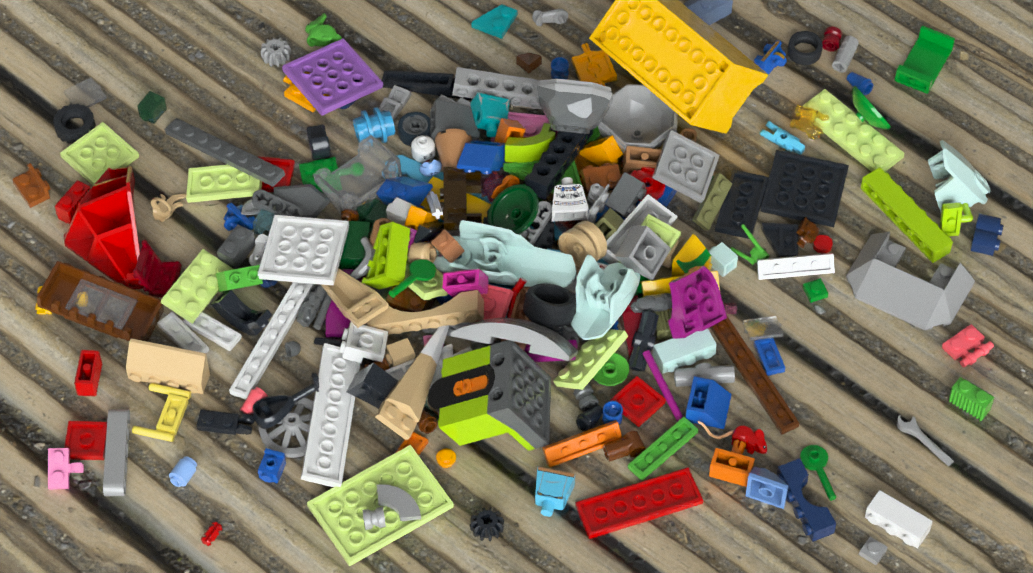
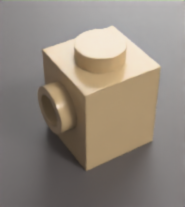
M408 338L386 346L387 354H384V357L392 368L415 359V352Z

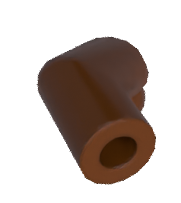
M346 208L341 212V219L343 221L345 219L347 221H359V213L356 210Z

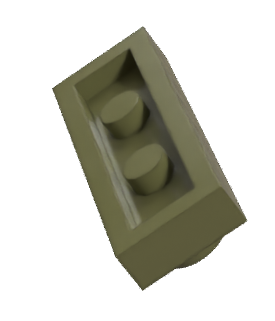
M721 173L714 175L705 199L700 203L692 219L703 230L710 229L732 186V183Z

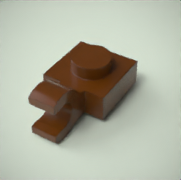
M807 218L801 221L796 232L800 235L797 245L802 249L806 243L811 244L815 241L820 230Z

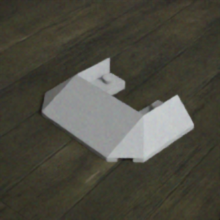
M891 231L871 234L846 275L848 283L851 284L855 299L923 330H929L933 326L942 324L943 326L951 325L975 283V280L961 262L956 270L940 263L928 283L896 268L905 253L906 247L889 240Z

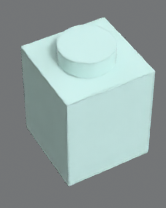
M723 242L713 246L708 251L711 254L712 268L717 270L722 277L737 267L738 256Z

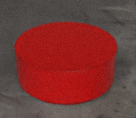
M818 235L813 243V248L820 254H826L831 251L833 241L827 235Z

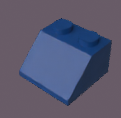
M405 176L386 179L376 194L385 207L393 203L396 197L419 207L433 185Z

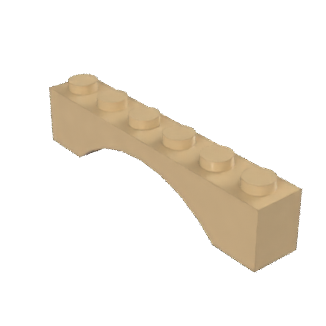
M478 290L461 292L445 304L422 312H404L389 306L387 310L368 321L367 326L388 331V335L466 322L472 323L483 320L484 299Z

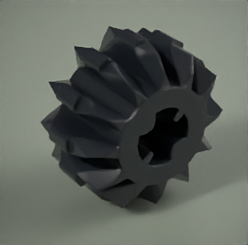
M483 507L482 512L476 510L475 515L470 518V530L473 531L474 537L480 536L481 541L488 538L491 542L492 537L498 539L499 533H503L504 519L501 517L500 511L494 512L493 507L490 510H486Z

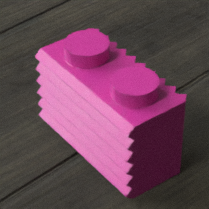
M480 269L443 273V289L453 298L461 292L478 290L482 295L484 293L487 294L488 276Z

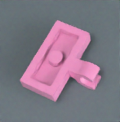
M49 448L48 489H69L70 473H84V464H70L69 448Z

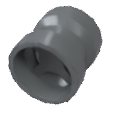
M589 384L583 390L575 389L573 392L583 412L599 404L597 397L593 395V388Z

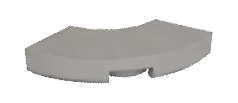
M377 485L379 506H387L395 510L399 515L400 521L421 519L416 501L406 491L391 485Z

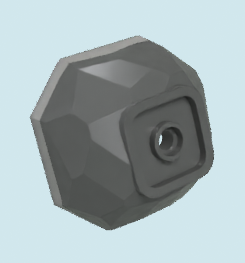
M548 79L540 80L539 85H537L540 106L555 131L589 134L590 130L596 128L601 123L613 102L611 88L593 82Z

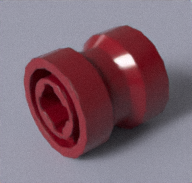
M831 26L825 29L824 38L822 39L824 50L834 52L839 49L842 31L839 28Z

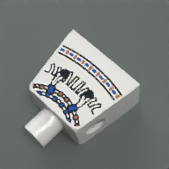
M563 178L561 180L562 185H556L554 188L552 221L586 220L589 208L582 185L573 184L572 178Z

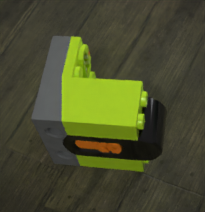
M507 340L443 359L442 378L436 380L429 389L427 404L439 416V428L458 445H465L509 433L528 451L549 445L551 377L515 342Z

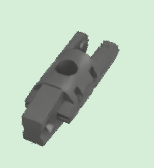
M321 284L312 287L301 306L297 322L303 327H308L323 303L327 292Z
M670 293L647 295L637 299V302H633L630 307L635 313H642V311H665L672 308V296Z

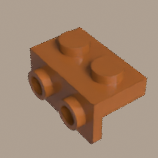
M604 163L600 167L588 165L583 167L579 173V177L583 179L585 193L589 192L591 185L595 183L604 188L609 184L608 189H614L621 179L618 164L612 165V163Z

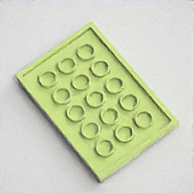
M411 445L342 482L341 487L335 486L307 502L308 508L349 566L454 507L449 496ZM377 485H391L406 491L416 501L421 519L400 521L399 515L395 510L387 506H379ZM378 507H383L386 527L379 528L373 525L372 529L365 530L362 510L369 509L372 511Z

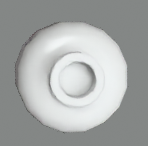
M424 135L414 138L411 143L413 158L420 163L431 161L435 156L434 140Z

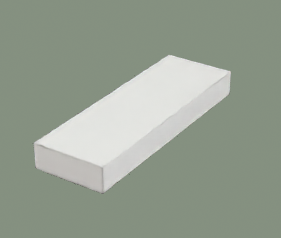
M173 311L157 322L158 326L181 349L201 353L209 351V347Z
M203 312L193 324L186 319L183 320L190 329L228 351H231L242 338L240 333Z

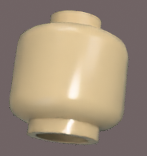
M413 242L407 253L409 262L412 263L418 259H425L433 263L436 259V250L428 242Z

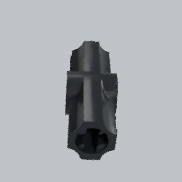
M642 311L638 329L635 331L631 343L633 348L628 363L631 370L644 372L647 362L642 353L647 350L651 352L654 347L656 338L654 333L659 315L654 312Z

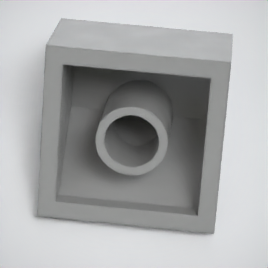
M633 225L614 257L626 268L633 269L634 272L653 280L671 248L648 226Z

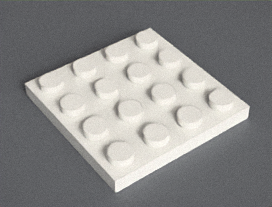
M274 215L258 271L259 279L334 285L349 229V221Z

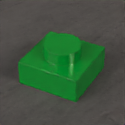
M821 278L803 284V290L810 303L828 297L829 293Z

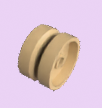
M581 221L559 237L560 252L572 255L577 270L581 269L587 255H591L597 262L607 253L606 239L601 230L592 222Z

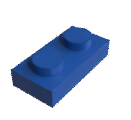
M773 336L755 340L754 347L767 376L785 372V365Z

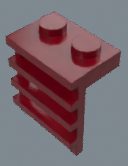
M142 240V248L136 268L133 270V277L139 279V285H144L143 290L144 292H149V296L162 298L179 279L182 265L179 261L161 262L148 242Z

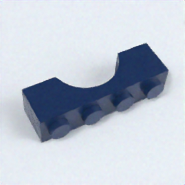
M799 458L778 466L777 476L788 485L786 500L788 503L791 502L795 517L801 520L805 535H809L812 542L834 534L836 522L829 509L810 504L802 494V489L807 485L809 474L801 459Z

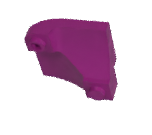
M695 266L689 269L688 273L669 282L672 296V316L668 323L673 339L686 338L697 331H704L727 318L716 279L705 266Z

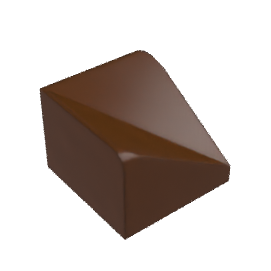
M533 53L520 54L516 56V64L529 74L542 64V57Z

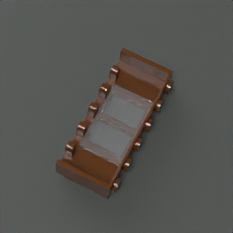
M59 261L54 265L37 295L38 307L126 341L136 339L148 342L164 312V305L160 303L161 299L156 296H149L138 289L128 288L122 283L112 282L103 276L91 274L85 269H78L69 263Z

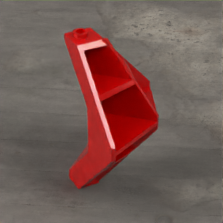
M132 166L115 169L108 168L79 201L70 226L64 234L65 247L115 283H122L131 289H143L144 285H139V279L133 277V270L136 268L141 251L134 202L135 179Z

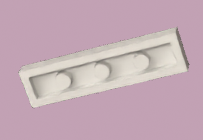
M826 253L757 260L758 279L835 273L834 254Z

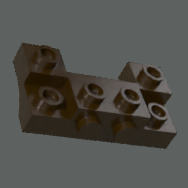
M443 167L444 188H440V200H444V202H440L444 213V229L459 230L462 220L482 223V213H467L466 193H481V172H464L454 167Z

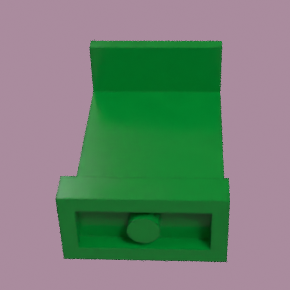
M921 26L919 38L903 66L899 65L897 68L895 81L928 94L953 50L955 38Z

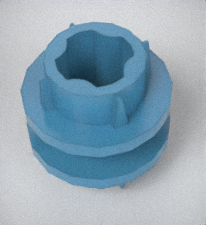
M375 107L373 108V115L368 116L367 112L363 110L361 111V117L353 119V126L359 143L368 142L370 146H375L376 138H380L382 143H386L387 137L395 134V126L390 111L380 112L379 108Z

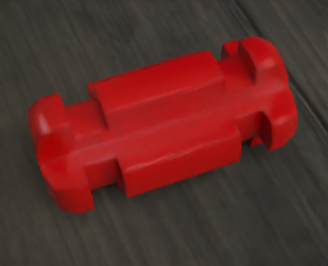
M215 521L212 522L213 526H209L204 533L205 536L201 537V542L207 546H210V542H213L219 535V531H222V525Z

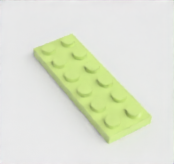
M826 89L799 108L801 115L871 172L879 167L886 172L904 158L905 153L867 122H862L856 116V113Z

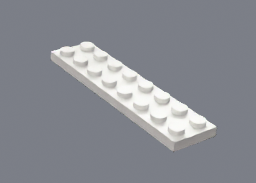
M324 343L318 371L319 392L315 391L301 480L331 487H341L355 396L346 391L356 373L359 372L360 363L342 358L343 353L339 352L340 347Z

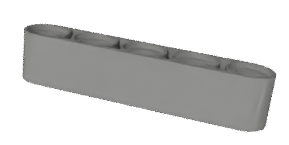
M129 409L108 410L103 478L104 496H125L130 433Z

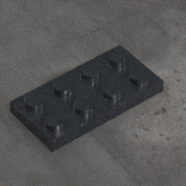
M732 169L729 179L732 186L721 206L715 232L750 239L741 225L744 224L753 235L769 177Z

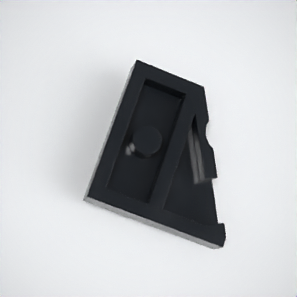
M762 223L761 230L778 258L798 256V234L796 233L798 224Z

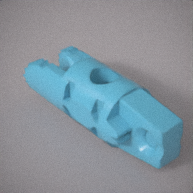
M770 121L766 125L767 128L775 132L774 135L764 129L759 133L790 153L793 151L802 155L805 151V145L799 142L800 139Z

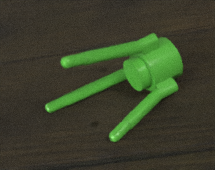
M744 224L741 225L755 245L750 251L751 257L733 247L730 249L735 254L748 260L752 265L757 263L759 259H768L770 255L759 245Z

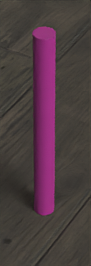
M647 350L642 354L678 422L683 418V415L650 350Z

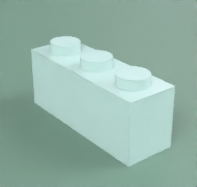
M707 328L704 331H697L686 338H672L654 345L653 358L662 374L674 372V369L686 365L690 366L699 360L711 358L716 354L717 344Z

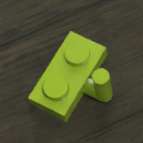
M961 202L942 204L940 229L949 236H959L961 223L973 220L969 204H961Z

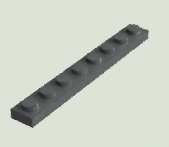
M178 118L173 120L164 129L167 135L272 187L285 176L283 169Z

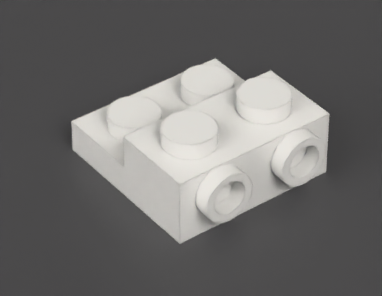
M350 322L349 328L344 329L342 340H345L342 341L339 351L343 353L342 358L359 363L362 362L363 357L382 362L388 331L366 325L357 328Z

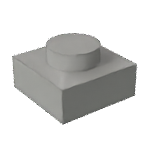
M870 536L859 551V555L877 565L888 547Z

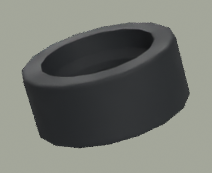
M810 31L796 32L791 36L788 43L790 59L800 65L816 63L822 54V40L817 34ZM800 43H807L815 47L816 50L810 53H803L798 51L795 46Z

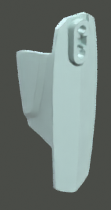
M464 220L460 222V236H452L464 249V252L461 254L462 257L456 259L453 263H449L443 256L439 257L440 253L436 250V259L433 262L436 269L442 273L480 269L488 276V283L515 286L520 277L527 281L524 287L548 283L566 288L577 275L572 255L534 247L523 236L515 234L509 229Z

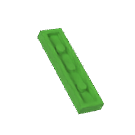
M683 417L630 462L628 469L643 481L698 433V428Z

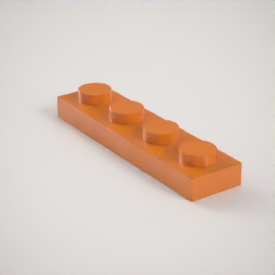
M614 420L542 447L547 466L553 467L601 449L603 444L621 439L622 435L618 422Z

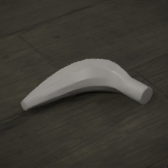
M367 237L361 239L365 249L364 259L350 274L356 280L368 274L370 269L367 266L368 262L373 260L376 249H373Z

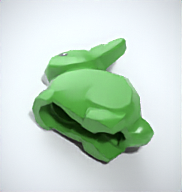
M325 13L315 21L308 23L305 28L306 33L309 34L307 44L311 47H325L342 39L331 25H323L327 18Z

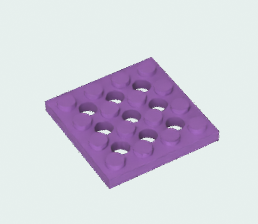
M344 39L282 66V71L321 116L383 88V82Z

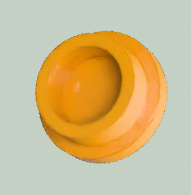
M441 449L436 455V461L441 467L449 468L455 463L456 454L451 449Z

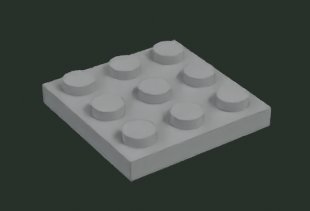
M670 130L652 178L702 203L720 155Z

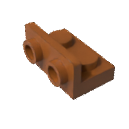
M29 163L27 164L29 171L13 178L12 181L28 206L32 208L50 199L48 192L50 186L46 180L43 181L41 179L42 175L39 169L34 168Z

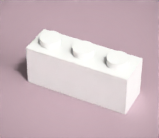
M880 490L867 507L865 518L870 523L882 527L890 535L899 537L907 545L914 546L917 549L930 532L933 522Z

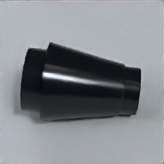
M596 404L579 414L576 420L578 428L584 432L593 429L603 414V408Z

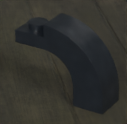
M232 290L223 291L211 303L212 307L229 324L249 335H257L268 325V319L272 316L268 309L255 311L249 308Z

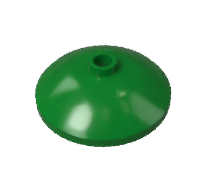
M856 86L852 87V100L858 111L856 116L862 122L866 120L874 127L889 129L891 126Z

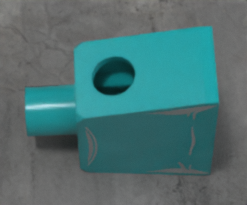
M477 93L470 102L475 126L485 129L488 137H496L501 118L508 119L510 100Z

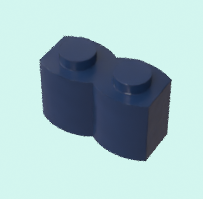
M979 213L970 251L993 256L994 250H999L1001 240H998L997 237L1002 235L1004 225L1000 224L1001 218Z

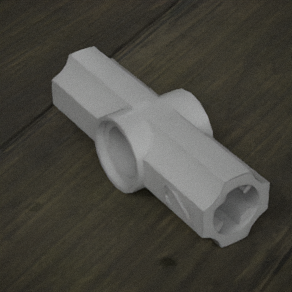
M700 363L695 368L674 369V382L676 387L692 386L695 376L714 380L718 384L734 383V366H711L709 363Z

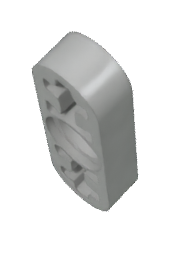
M539 202L538 213L533 222L539 223L540 227L538 229H531L529 227L519 234L525 239L528 236V242L532 245L535 244L552 216V206L549 202ZM546 208V209H547V212H543V214H542V216H541V218H540V217H539L540 214H541L540 210H544V209Z

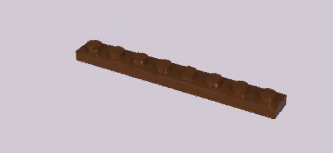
M728 316L726 319L711 326V330L781 435L798 428V420Z

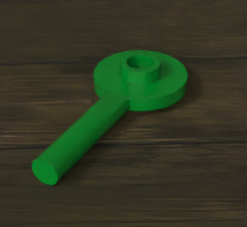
M425 259L413 261L409 267L410 276L390 290L389 295L394 298L416 280L429 281L433 279L436 275V266Z
M817 445L805 447L800 454L804 467L816 471L830 501L835 500V492L824 471V467L828 463V453L824 448Z

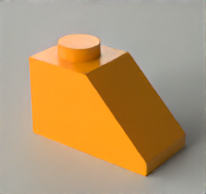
M613 135L589 142L579 153L598 166L604 163H612L614 165L618 162L617 159L623 155Z

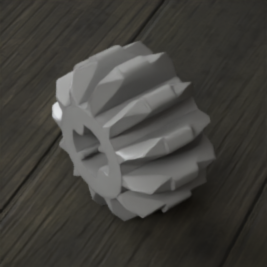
M273 37L272 40L267 39L266 43L262 44L260 53L265 64L269 63L270 67L273 65L279 67L280 64L285 65L286 61H290L291 48L287 40L283 41L281 37L276 40Z

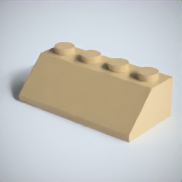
M130 339L126 363L128 379L134 382L154 383L191 391L193 394L204 393L210 377L206 353L136 339Z

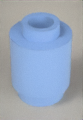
M187 456L180 459L169 474L171 483L177 487L186 486L196 472L197 463Z

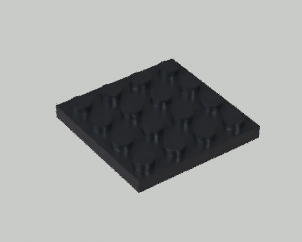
M776 150L760 212L800 221L807 218L814 224L834 228L849 165Z

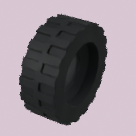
M77 103L63 106V108L57 111L53 119L57 137L68 144L76 142L96 126L94 115L90 108ZM80 118L83 120L84 124L80 128L68 129L66 127V122L71 119Z

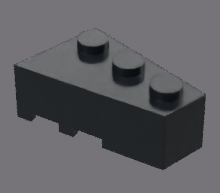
M372 363L356 373L346 392L379 409L381 403L398 383V380L375 363Z

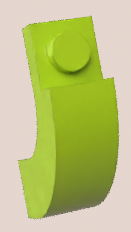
M544 123L541 132L533 137H508L505 144V162L524 163L540 160L542 153L548 150L550 142L556 139V132L551 130V124Z

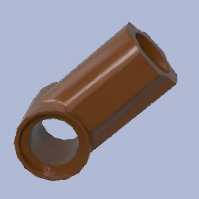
M630 431L621 439L603 444L604 455L609 462L628 455L630 457H637L646 450L638 431Z

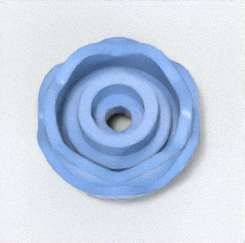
M433 160L430 163L424 162L422 165H419V171L426 177L439 174L442 168L441 162Z

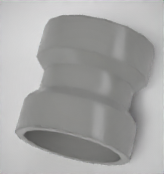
M378 507L372 511L369 509L362 510L365 530L372 529L373 525L379 528L386 527L383 507Z

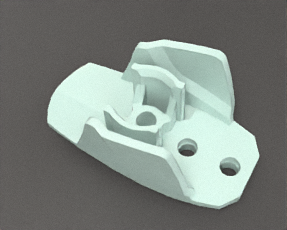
M941 140L940 145L943 150L928 159L934 179L943 180L949 177L947 180L936 184L937 189L934 191L940 212L942 211V204L961 202V204L968 203L969 207L978 202L985 204L988 200L986 194L990 193L987 181L962 154Z
M591 255L586 256L577 276L576 313L571 322L572 328L583 340H591L603 337L631 302L639 285V273L634 272L633 269L626 268L621 263L609 264L602 270Z

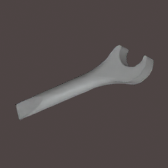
M901 415L898 416L897 427L900 431L911 434L919 439L947 466L954 462L921 431L915 417H912L910 422H904L900 418Z

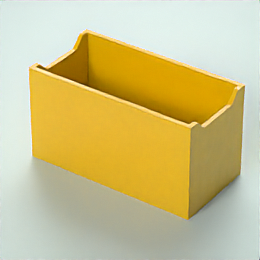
M615 0L589 37L591 41L690 125L725 134L731 128L733 117L755 87L763 83L769 75L679 0Z

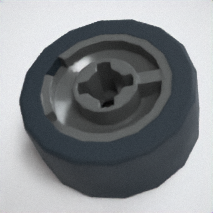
M410 112L402 116L398 122L400 140L405 145L411 147L414 138L421 135L430 137V118L422 112Z

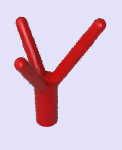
M520 277L512 289L514 293L509 305L507 318H511L516 297L527 282L522 277Z

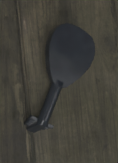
M312 373L311 385L292 396H269L257 401L252 408V414L257 425L263 429L276 425L291 411L295 402L315 391L319 392V377L317 373Z

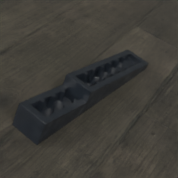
M384 71L382 77L383 88L393 89L394 85L410 92L437 96L443 95L445 97L463 98L470 101L473 99L452 95L455 80L454 74Z

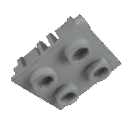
M597 183L591 185L587 198L590 210L586 221L594 224L597 219L596 214L604 210L605 202L610 194L607 192L609 184L605 188Z

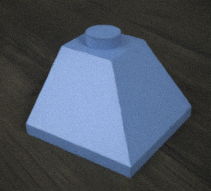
M754 467L748 476L745 496L784 509L788 485L769 470Z

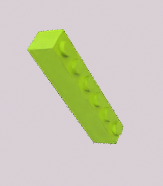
M879 167L862 178V191L932 263L951 252L953 242L950 236L945 234L938 224L933 222L926 212L915 204L913 198L909 197L902 187L891 179L887 172H884Z

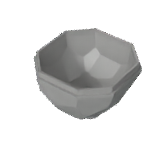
M627 84L613 94V102L598 128L603 138L613 135L622 153L625 152L626 146L658 149L665 143L670 130L677 132L678 114L644 85Z

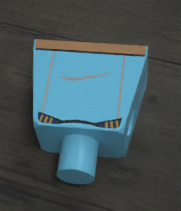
M543 467L537 468L535 504L542 506V515L550 517L553 515L554 509L563 510L575 486V474Z

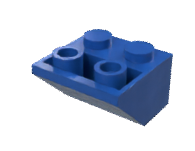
M478 140L465 143L457 163V168L464 169V172H475V170H478L482 174H491L492 171H499L503 167V163H507L505 162L506 143Z
M694 376L686 409V419L694 424H699L698 421H701L706 426L724 429L732 394L714 380Z

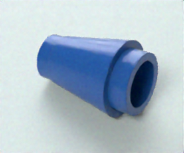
M854 72L847 76V81L853 87L856 86L863 95H868L872 91L874 85L870 79Z

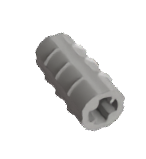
M846 36L832 64L834 70L841 73L846 72L859 44L855 37Z

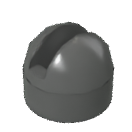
M290 341L285 343L287 356L291 358L300 353L301 346L298 342Z

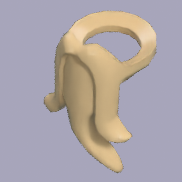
M187 193L172 195L167 201L162 194H160L161 198L154 197L151 200L154 219L160 222L166 221L176 208L183 206L181 202H175L186 198Z

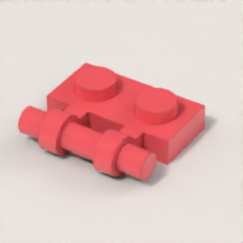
M971 324L944 342L942 349L954 360L961 357L960 365L966 367L967 365L974 364L980 356L987 355L994 345L991 341H988L986 344L982 343L985 337ZM973 348L975 349V351L972 353L968 352Z

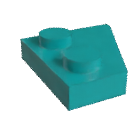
M501 4L473 20L471 27L502 39L517 17L518 10Z

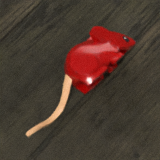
M698 421L713 438L723 439L732 435V446L735 440H739L738 448L741 441L746 444L745 449H747L748 453L753 455L754 451H756L757 453L767 454V444L764 439V432L761 429L754 431L748 426L741 425L718 436L711 433L704 423Z

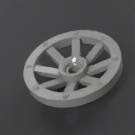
M303 398L295 402L294 406H297L293 413L289 412L284 419L277 423L282 425L267 434L266 429L259 427L261 440L267 449L285 453L287 458L305 456L306 441L301 431H309V425L303 422L310 421L311 414L302 416L300 414L304 408L312 411L313 401ZM282 432H285L282 446L272 441ZM295 435L301 447L288 448L291 436Z

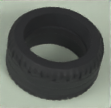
M548 283L536 284L526 292L523 312L529 320L541 326L551 328L563 327L568 325L573 319L576 299L569 290L561 286Z

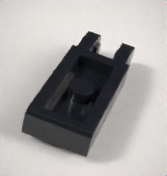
M201 409L196 427L199 431L249 435L252 433V427L243 424H253L254 417L249 414L239 415Z

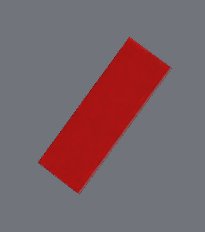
M689 467L577 501L575 502V507L588 538L592 539L703 504V498Z

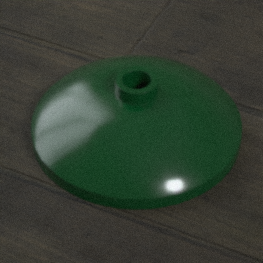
M521 184L506 188L498 194L490 206L488 212L489 225L512 230L515 234H521L529 228L537 216L539 209L537 194L529 186Z

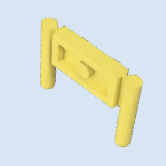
M151 383L148 387L150 391L168 394L156 430L133 426L132 433L173 442L187 408L188 400L191 397V391Z

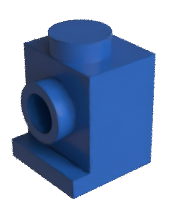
M266 448L258 468L259 478L268 483H278L286 465L285 453Z

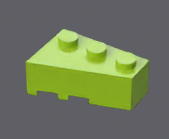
M395 222L380 225L373 249H376L373 260L368 262L367 266L370 269L367 278L363 277V284L380 290L398 285L405 279L410 228Z

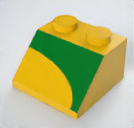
M692 234L673 259L671 277L684 275L695 266H705L709 271L711 270V254L696 235Z

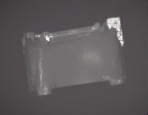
M370 135L360 141L357 156L332 173L328 168H322L314 173L313 176L315 183L340 214L346 208L356 210L360 214L380 200L376 193L384 181L390 178L402 177L400 159Z

